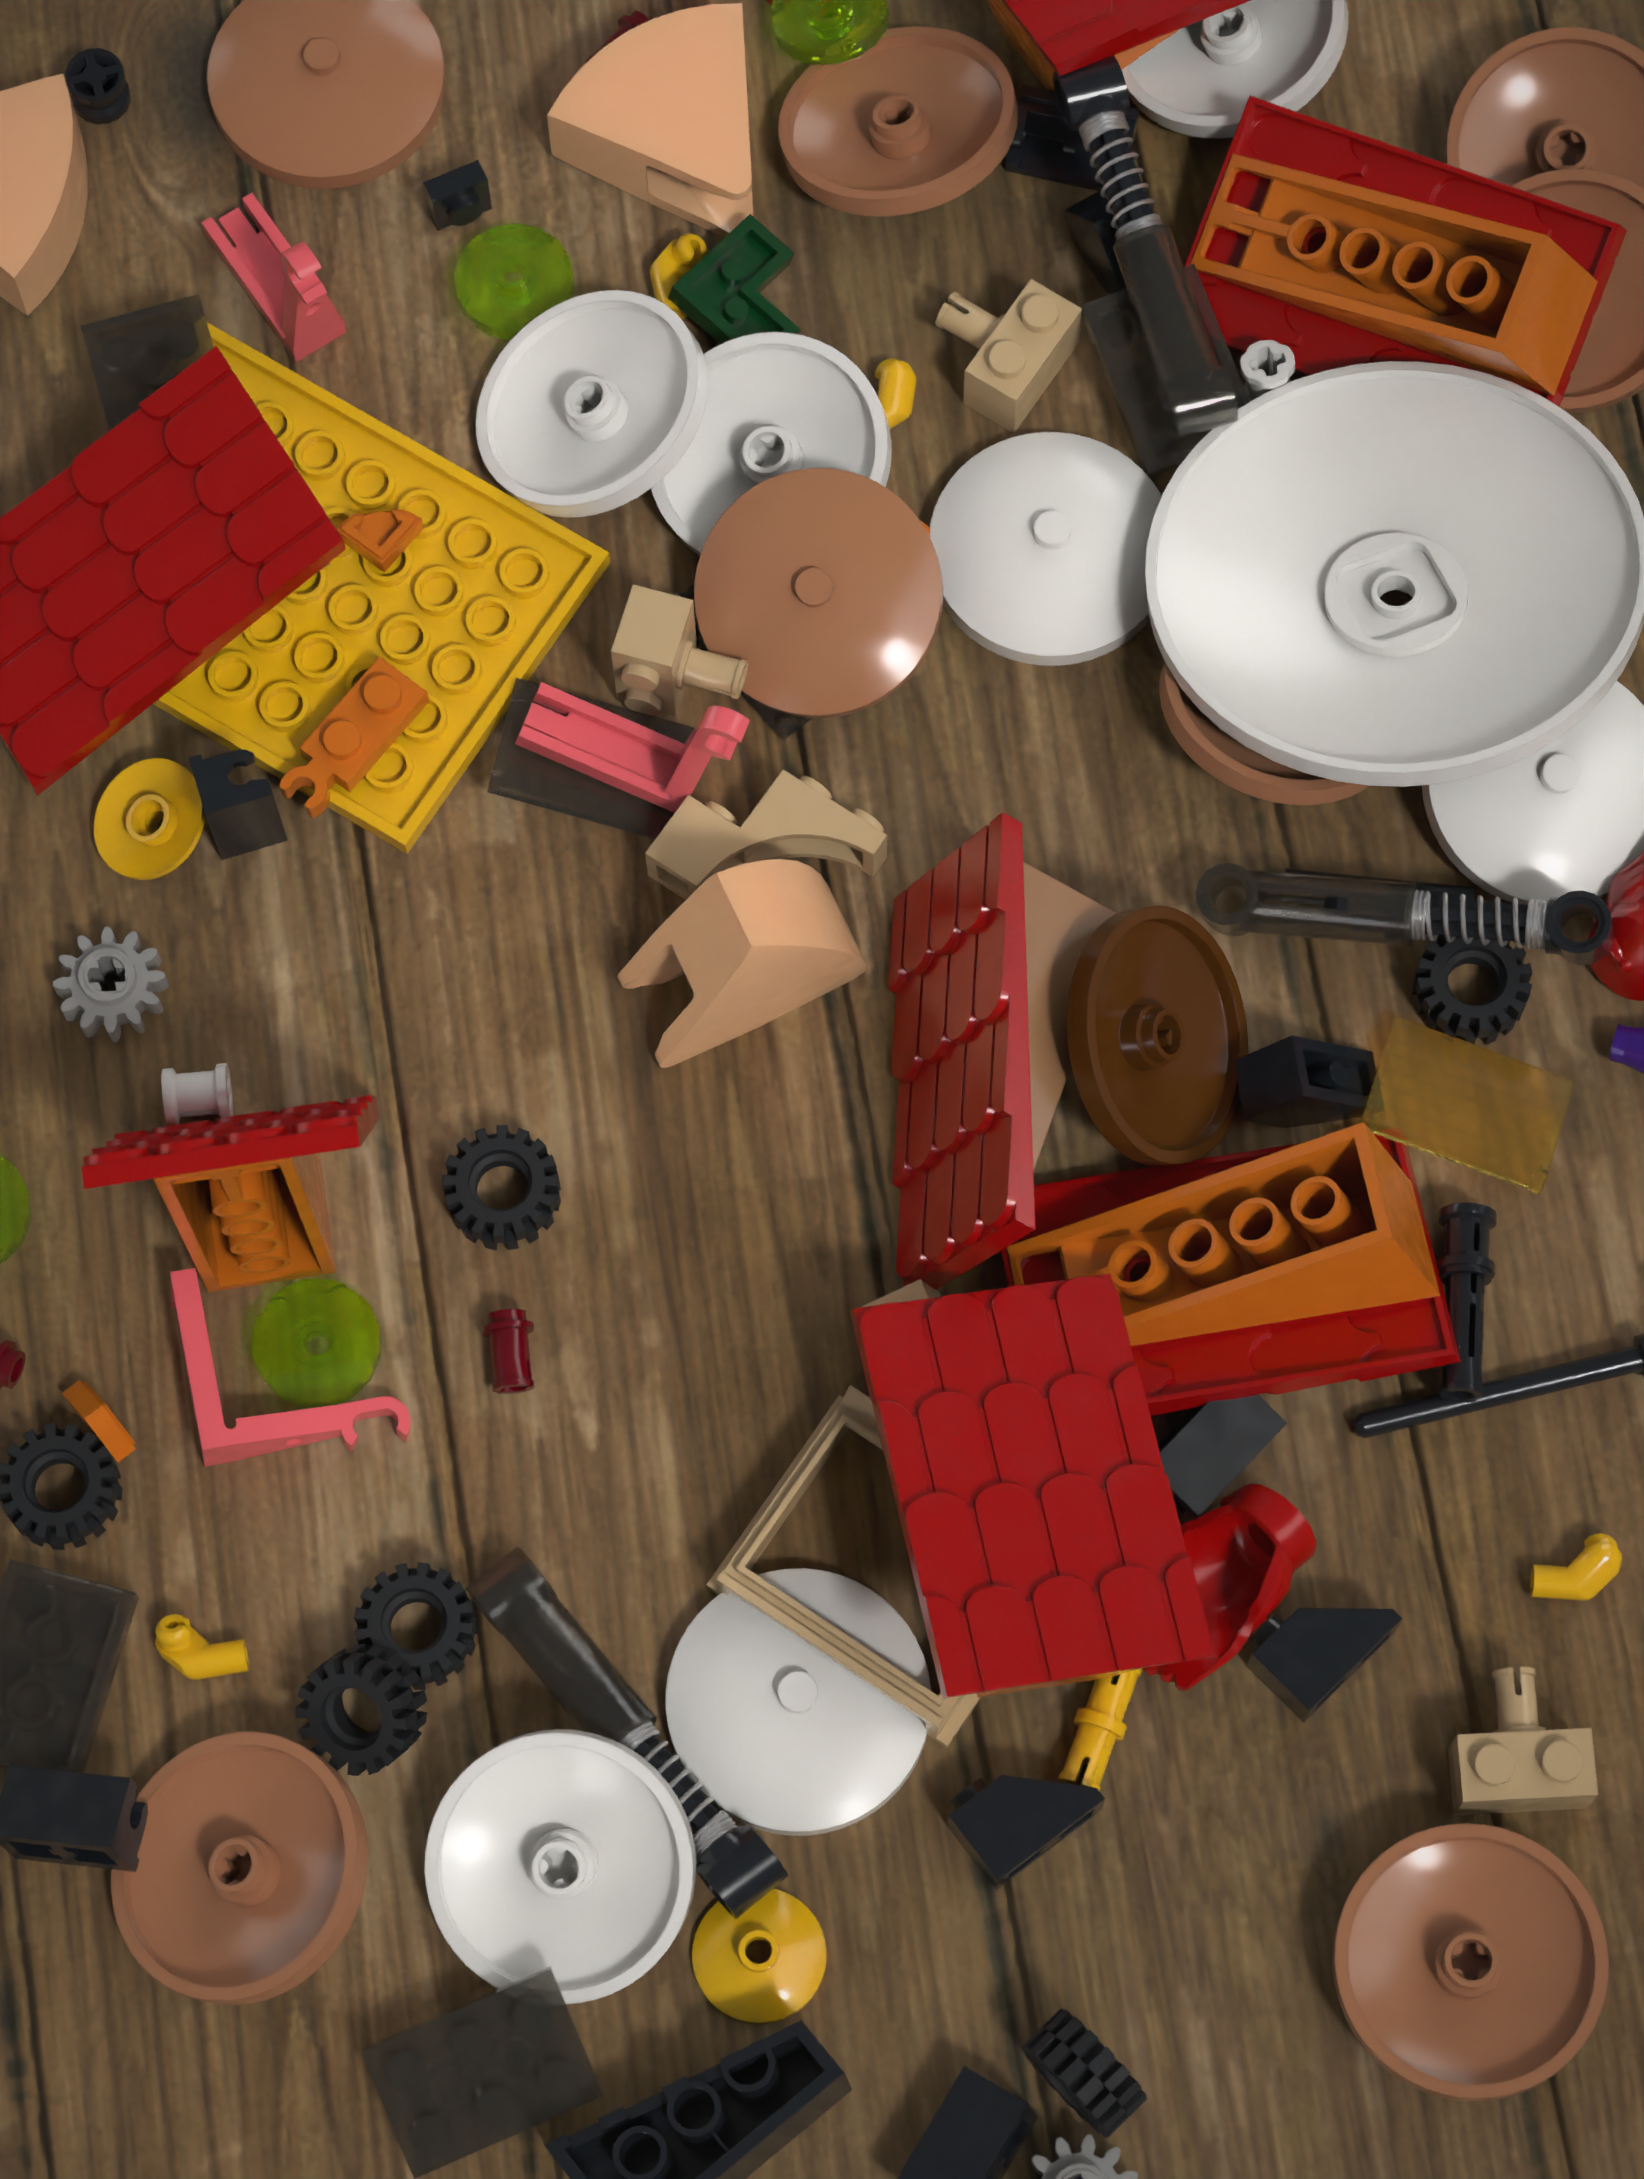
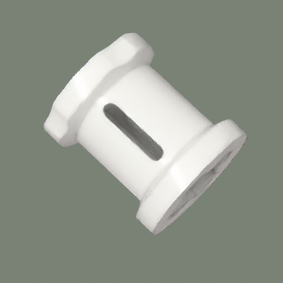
M1262 340L1251 344L1247 348L1246 353L1240 359L1241 374L1246 381L1241 391L1242 406L1266 392L1291 382L1289 377L1295 371V358L1288 346L1279 344L1274 340Z
M227 1063L217 1064L213 1071L177 1074L173 1068L162 1069V1099L167 1125L179 1124L180 1119L183 1117L216 1114L220 1118L233 1116V1094Z

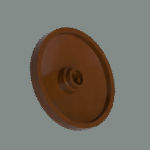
M1168 906L1143 907L1116 913L1104 921L1090 936L1079 956L1073 973L1067 1007V1037L1073 1075L1084 1106L1092 1121L1106 1140L1120 1153L1138 1163L1150 1166L1192 1162L1202 1158L1220 1143L1232 1125L1240 1106L1234 1060L1248 1055L1247 1024L1240 990L1232 968L1222 949L1212 935L1190 915Z

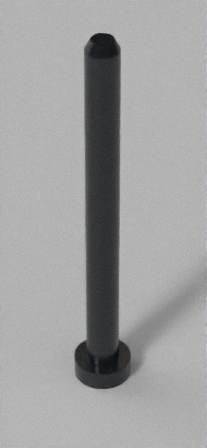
M1644 1334L1634 1336V1346L1484 1382L1482 1383L1483 1397L1478 1398L1474 1402L1449 1401L1442 1398L1440 1393L1360 1412L1352 1419L1355 1435L1368 1438L1640 1371L1644 1378Z

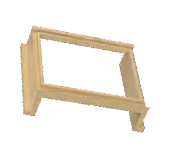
M850 1385L844 1397L840 1395L837 1397L706 1586L717 1595L724 1593L728 1596L732 1592L925 1721L927 1735L947 1748L981 1699V1697H977V1693L950 1698H942L941 1693L939 1696L750 1571L849 1428L883 1450L871 1398Z

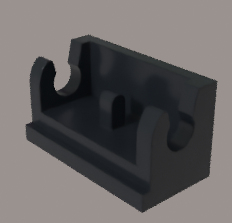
M1022 84L1017 105V129L1009 148L1005 171L1095 191L1101 190L1104 184L1097 182L1095 179L1099 169L1092 167L1090 164L1093 154L1085 150L1079 132L1067 129L1060 114L1054 91ZM1130 108V112L1124 116L1129 127V131L1125 136L1133 139L1132 144L1129 146L1131 152H1133L1136 141L1139 110Z
M234 750L207 759H202L201 754L189 758L204 812L222 860L288 841L269 779L250 780L243 785H235L229 780V775L233 769L239 766L247 767L255 762L254 753L248 750Z
M1259 1395L1238 1399L1208 1401L1203 1406L1191 1408L1158 1443L1164 1472L1169 1478L1176 1510L1182 1515L1188 1511L1194 1518L1199 1517L1287 1424Z
M9 1765L0 1795V1845L15 1859L136 1872L140 1860L137 1855L147 1822L148 1804L135 1801L137 1784L128 1777Z
M964 2066L897 2179H1002L1038 2117L1027 2102Z

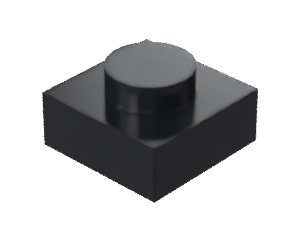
M479 160L423 182L428 212L437 231L451 225H467L478 219L483 212L492 209L488 179Z

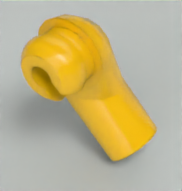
M693 233L683 234L678 239L670 242L650 268V278L655 299L667 305L681 320L686 318L687 315L668 299L671 288L707 254L705 242L701 237Z
M895 358L882 361L875 370V377L879 379L877 395L885 410L890 429L905 421L911 415L917 384L916 376L911 366L905 361H899Z
M1593 1534L1585 1539V1548L1568 1567L1533 1564L1530 1574V1596L1578 1601L1594 1598L1618 1575L1622 1565V1553L1618 1549L1617 1542L1608 1534Z
M180 1614L165 1616L156 1625L155 1646L158 1653L185 1678L200 1680L248 1672L250 1670L245 1639L210 1644L190 1626V1620Z

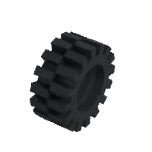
M1438 936L1436 942L1430 941L1425 947L1422 958H1420L1412 995H1417L1414 1006L1418 1015L1423 1013L1427 1015L1425 1026L1431 1032L1438 1026L1444 1030L1442 1039L1452 1043L1455 1035L1464 1037L1463 1046H1474L1477 1038H1483L1486 1045L1495 1042L1500 1032L1504 1036L1513 1029L1516 1020H1520L1532 988V984H1529L1533 974L1531 963H1523L1526 955L1523 947H1515L1513 949L1509 945L1510 941L1504 947H1501L1498 940H1490L1487 945H1483L1481 940L1473 938L1469 944H1466L1462 937H1455L1451 943L1446 940L1445 936ZM1464 964L1480 965L1487 969L1494 977L1496 994L1484 1004H1465L1451 993L1448 985L1449 974L1455 968Z
M496 1125L497 1133L487 1135L484 1127L474 1131L476 1140L469 1143L466 1138H463L457 1144L459 1153L456 1157L451 1154L449 1155L445 1163L447 1175L442 1176L444 1198L453 1223L458 1230L460 1228L464 1230L467 1239L473 1243H476L478 1239L483 1240L485 1248L497 1250V1243H506L508 1250L518 1249V1240L527 1238L529 1244L539 1239L538 1230L541 1227L548 1230L554 1222L553 1211H559L561 1203L559 1194L561 1186L557 1166L553 1156H549L547 1153L546 1145L539 1138L535 1142L532 1141L529 1131L518 1128L516 1134L509 1133L508 1125ZM507 1166L518 1170L527 1181L526 1193L522 1200L511 1208L503 1210L490 1208L477 1195L478 1183L487 1171L495 1167Z
M55 1423L44 1425V1433L36 1435L34 1430L31 1429L23 1434L26 1442L22 1446L18 1447L13 1442L6 1451L10 1456L8 1464L0 1463V1477L2 1478L0 1499L3 1503L1 1507L16 1529L22 1535L25 1534L32 1543L41 1547L44 1543H47L53 1550H65V1543H73L78 1548L87 1545L85 1541L86 1536L94 1533L98 1538L106 1531L102 1524L107 1518L114 1521L118 1513L115 1502L116 1500H122L123 1489L118 1481L121 1475L106 1447L92 1433L87 1431L84 1434L78 1426L66 1424L65 1430H60ZM62 1463L77 1467L84 1476V1490L79 1500L72 1506L62 1510H52L42 1506L38 1502L35 1493L36 1483L42 1472L50 1466Z
M418 1562L417 1568L408 1569L406 1563L396 1565L397 1572L387 1576L383 1571L375 1577L377 1584L372 1589L366 1586L360 1597L363 1603L361 1608L356 1607L354 1616L357 1624V1630H354L358 1644H365L366 1652L375 1645L385 1647V1661H388L395 1654L405 1659L406 1661L398 1670L404 1676L415 1670L420 1680L412 1685L414 1690H426V1684L436 1682L437 1686L448 1682L446 1676L451 1672L455 1671L459 1674L465 1667L464 1659L467 1654L470 1656L473 1654L476 1646L474 1635L478 1634L473 1606L459 1581L456 1583L452 1579L451 1574L440 1568L439 1571L431 1569L430 1564ZM415 1602L426 1603L435 1608L441 1616L442 1626L438 1638L433 1644L421 1650H408L399 1646L391 1636L393 1617L399 1609L407 1604Z
M365 1644L354 1645L347 1651L345 1648L307 1677L308 1681L300 1687L297 1697L305 1700L295 1707L296 1718H308L309 1721L298 1729L302 1739L305 1740L314 1736L318 1744L310 1750L319 1756H322L325 1752L332 1755L328 1763L337 1771L348 1763L347 1775L359 1776L366 1769L368 1775L379 1772L385 1766L388 1767L418 1740L422 1734L418 1729L426 1723L428 1712L417 1710L427 1702L425 1690L413 1692L411 1688L412 1685L420 1680L415 1670H412L406 1676L398 1670L406 1661L398 1654L385 1661L386 1648L375 1645L367 1652ZM357 1688L370 1696L375 1702L381 1716V1725L377 1731H366L349 1718L342 1701L345 1689Z
M1059 2009L1021 2047L1027 2059L1033 2063L1038 2073L1046 2078V2082L1052 2089L1056 2090L1070 2108L1073 2107L1086 2123L1088 2122L1095 2131L1101 2133L1105 2138L1114 2133L1147 2100V2095L1141 2089L1140 2084L1129 2075V2070L1114 2057L1115 2054L1107 2046L1105 2047L1090 2029L1087 2030L1084 2024L1078 2018L1073 2017L1066 2009Z

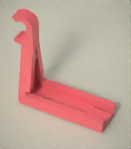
M250 193L243 197L242 201L245 211L260 231L258 234L238 207L218 219L220 227L229 240L212 217L201 222L207 239L295 362H298L346 333L345 322L327 296L323 283L315 274L322 267L311 249L303 241L291 247L254 194Z
M541 682L533 699L536 703L532 702L515 744L675 813L688 795L691 796L712 756L731 760L737 742L742 741L750 720L732 709L722 706H709L685 743H681Z
M196 1267L170 1272L172 1309L175 1308L204 1467L238 1461L336 1437H341L345 1447L352 1452L358 1443V1435L353 1429L354 1425L360 1420L379 1416L392 1417L398 1425L396 1436L407 1442L410 1435V1414L400 1400L390 1396L375 1397L331 1406L236 1418V1426L232 1429L227 1428L223 1418Z

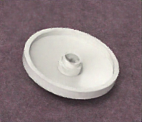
M1251 0L1183 27L1122 69L1128 95L1145 115L1161 126L1181 134L1201 138L1234 137L1249 95L1297 112L1326 84L1341 58L1348 32L1347 1Z
M623 290L598 291L573 297L555 305L533 319L513 337L500 353L488 373L480 393L476 413V437L483 462L491 475L510 496L542 514L565 518L584 517L607 512L625 505L641 496L663 479L685 454L697 433L705 412L708 396V371L702 349L695 336L673 310L657 299L641 293Z
M784 332L756 333L735 338L704 353L708 371V396L700 426L685 454L651 490L660 512L672 530L692 551L700 555L709 533L726 509L752 487L782 473L808 468H832L865 476L886 487L891 466L892 444L885 410L874 388L862 371L844 354L819 340L804 335Z
M1062 432L1029 433L1011 437L982 450L968 460L949 480L936 503L931 518L930 539L937 553L942 572L944 609L956 625L975 642L1000 656L1026 664L1042 666L1077 664L1106 655L1132 639L1150 620L1145 580L1146 548L1153 516L1162 497L1147 474L1130 458L1105 443L1085 436Z
M1616 681L1606 696L1585 718L1561 737L1535 753L1502 768L1473 777L1439 784L1422 785L1423 801L1432 831L1451 862L1461 873L1486 892L1509 902H1512L1516 897L1518 904L1528 905L1531 899H1534V901L1537 899L1539 901L1544 900L1546 902L1550 900V897L1559 898L1572 891L1583 890L1594 893L1598 897L1607 894L1609 884L1614 875L1623 870L1644 851V705L1633 693Z
M807 1568L782 1569L758 1575L931 1691L927 1665L916 1637L900 1614L873 1590L855 1580L823 1570ZM732 1592L728 1596L724 1593L719 1594L698 1613L679 1641L671 1661L666 1685V1715L673 1748L676 1755H680L679 1762L684 1770L687 1768L691 1769V1773L688 1776L695 1784L698 1782L703 1783L700 1790L706 1798L714 1797L712 1805L720 1811L725 1810L729 1817L745 1825L748 1824L757 1830L780 1835L809 1836L832 1832L859 1822L882 1807L900 1790L911 1775L924 1748L927 1737L925 1721Z
M566 1729L542 1730L518 1736L492 1748L474 1761L450 1786L434 1815L428 1834L425 1850L426 1889L433 1915L444 1938L456 1955L479 1977L506 1993L526 2000L549 2004L582 2003L608 1996L629 1986L649 1971L669 1949L683 1926L693 1899L696 1882L695 1844L688 1818L677 1795L665 1778L642 1756L610 1738L594 1733Z

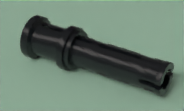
M1469 1202L1446 1205L1439 1210L1438 1215L1439 1224L1444 1228V1254L1437 1261L1441 1282L1445 1284V1298L1461 1358L1460 1362L1443 1365L1440 1396L1449 1401L1474 1402L1478 1398L1483 1397L1485 1286L1489 1285L1495 1276V1264L1489 1259L1490 1230L1497 1225L1496 1211L1489 1206Z

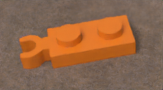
M379 656L299 747L302 758L309 763L306 766L295 767L283 776L279 786L282 796L288 800L300 787H312L315 789V792L304 805L306 812L311 818L322 814L329 804L330 788L337 783L350 793L430 702L427 691Z

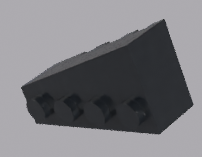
M800 2020L720 2059L721 2063L688 2079L684 2076L662 2087L663 2091L626 2109L621 2107L598 2118V2123L569 2137L565 2134L544 2144V2146L570 2179H746L852 2091V2088L844 2071L803 2021Z

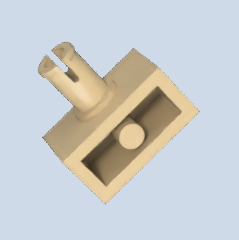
M1032 279L1027 283L1006 314L1000 317L992 315L963 298L960 293L953 292L948 297V301L952 303L951 306L944 302L935 323L937 327L949 331L979 349L964 372L963 404L1012 433L1016 432L1079 344L1082 308Z
M632 585L611 649L617 701L624 702L627 708L642 715L656 716L662 712L676 716L686 685L731 696V698L738 700L746 680L748 660H738L697 649L693 600Z
M1513 1667L1493 1671L1492 1678L1495 1682L1499 1729L1493 1731V1733L1457 1734L1448 1748L1453 1815L1587 1809L1598 1796L1592 1728L1546 1730L1545 1727L1539 1726L1534 1677H1536L1535 1668L1519 1667V1673H1515V1675H1513Z

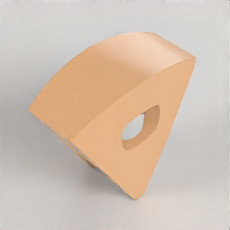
M742 3L710 4L672 12L628 30L603 47L574 75L561 91L547 114L552 155L573 167L722 237H726L749 214L753 216Z
M63 74L49 76L0 91V297L28 316L48 296L64 273L75 251L83 227L87 204L88 168L84 141Z
M771 859L740 864L707 878L652 934L620 971L618 979L622 988L633 989L641 986L663 984L685 974L693 991V999L663 1033L655 1052V1058L659 1066L667 1068L759 1028L854 980L867 970V964L822 875L811 866L797 860Z

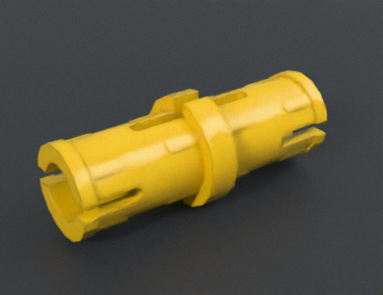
M1142 1668L1120 1674L1116 1685H1112L1115 1676L1094 1681L1086 1707L1079 1708L1074 1718V1724L1078 1726V1730L1063 1771L1059 1774V1782L1077 1785L1083 1766L1088 1764L1081 1786L1095 1787L1100 1791V1784L1115 1741H1122L1127 1726L1122 1720L1137 1679L1141 1676Z

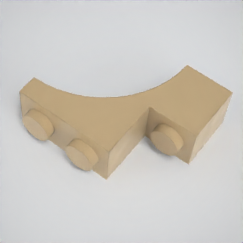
M782 770L741 827L737 826V819L723 806L713 801H708L704 805L688 795L645 852L648 876L686 900L707 878L715 873L740 864L760 860L794 857L828 859L847 864L874 877L887 859V835L883 833L882 825L867 812L857 808L850 812L831 800L830 792L818 781L808 776H801L798 779L787 771Z

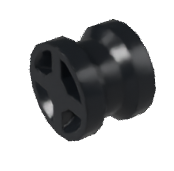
M94 48L76 54L69 61L65 70V82L77 114L86 122L97 125L109 124L118 120L128 110L131 102L130 88L125 79L124 67L119 58L108 50Z

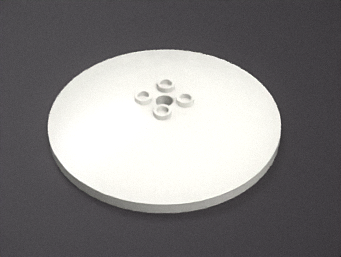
M1403 361L1355 364L1325 370L1296 379L1266 392L1240 407L1216 425L1191 450L1165 488L1153 516L1147 541L1145 562L1148 613L1154 637L1164 661L1181 689L1214 724L1247 748L1276 763L1300 772L1338 782L1368 786L1399 787L1439 784L1473 777L1502 768L1535 753L1561 737L1585 718L1606 696L1625 669L1637 645L1644 624V516L1639 500L1626 474L1607 448L1573 416L1541 395L1502 378L1453 365ZM1400 590L1408 593L1412 600L1401 606H1391L1384 603L1380 597L1388 591Z

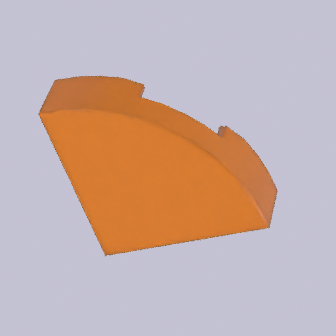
M392 509V512L379 511L365 515L362 512L354 514L344 520L336 529L347 546L385 573L424 527L422 519L415 514L402 509Z
M79 1379L62 1393L117 1463L136 1449L133 1445L135 1441L106 1403L86 1381L82 1382Z

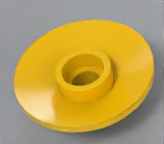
M149 758L128 766L109 783L96 809L94 839L100 856L112 870L130 879L151 880L172 872L189 857L201 837L206 816L194 775L175 761L164 758ZM163 819L160 828L156 831L158 823Z
M772 1889L737 1919H734L718 1901L700 1922L692 1948L694 1974L700 1989L709 2002L719 2011L733 2019L754 2024L783 2020L802 2009L817 1992L824 1976L827 1960L825 1938L814 1914L800 1900L777 1889ZM755 1940H764L772 1948L770 1958L761 1964L751 1962L746 1956L747 1946Z

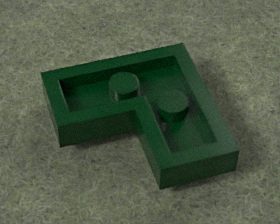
M751 214L676 282L668 296L670 301L719 344L756 333L784 332L799 335L801 330L761 294L790 265L795 253Z

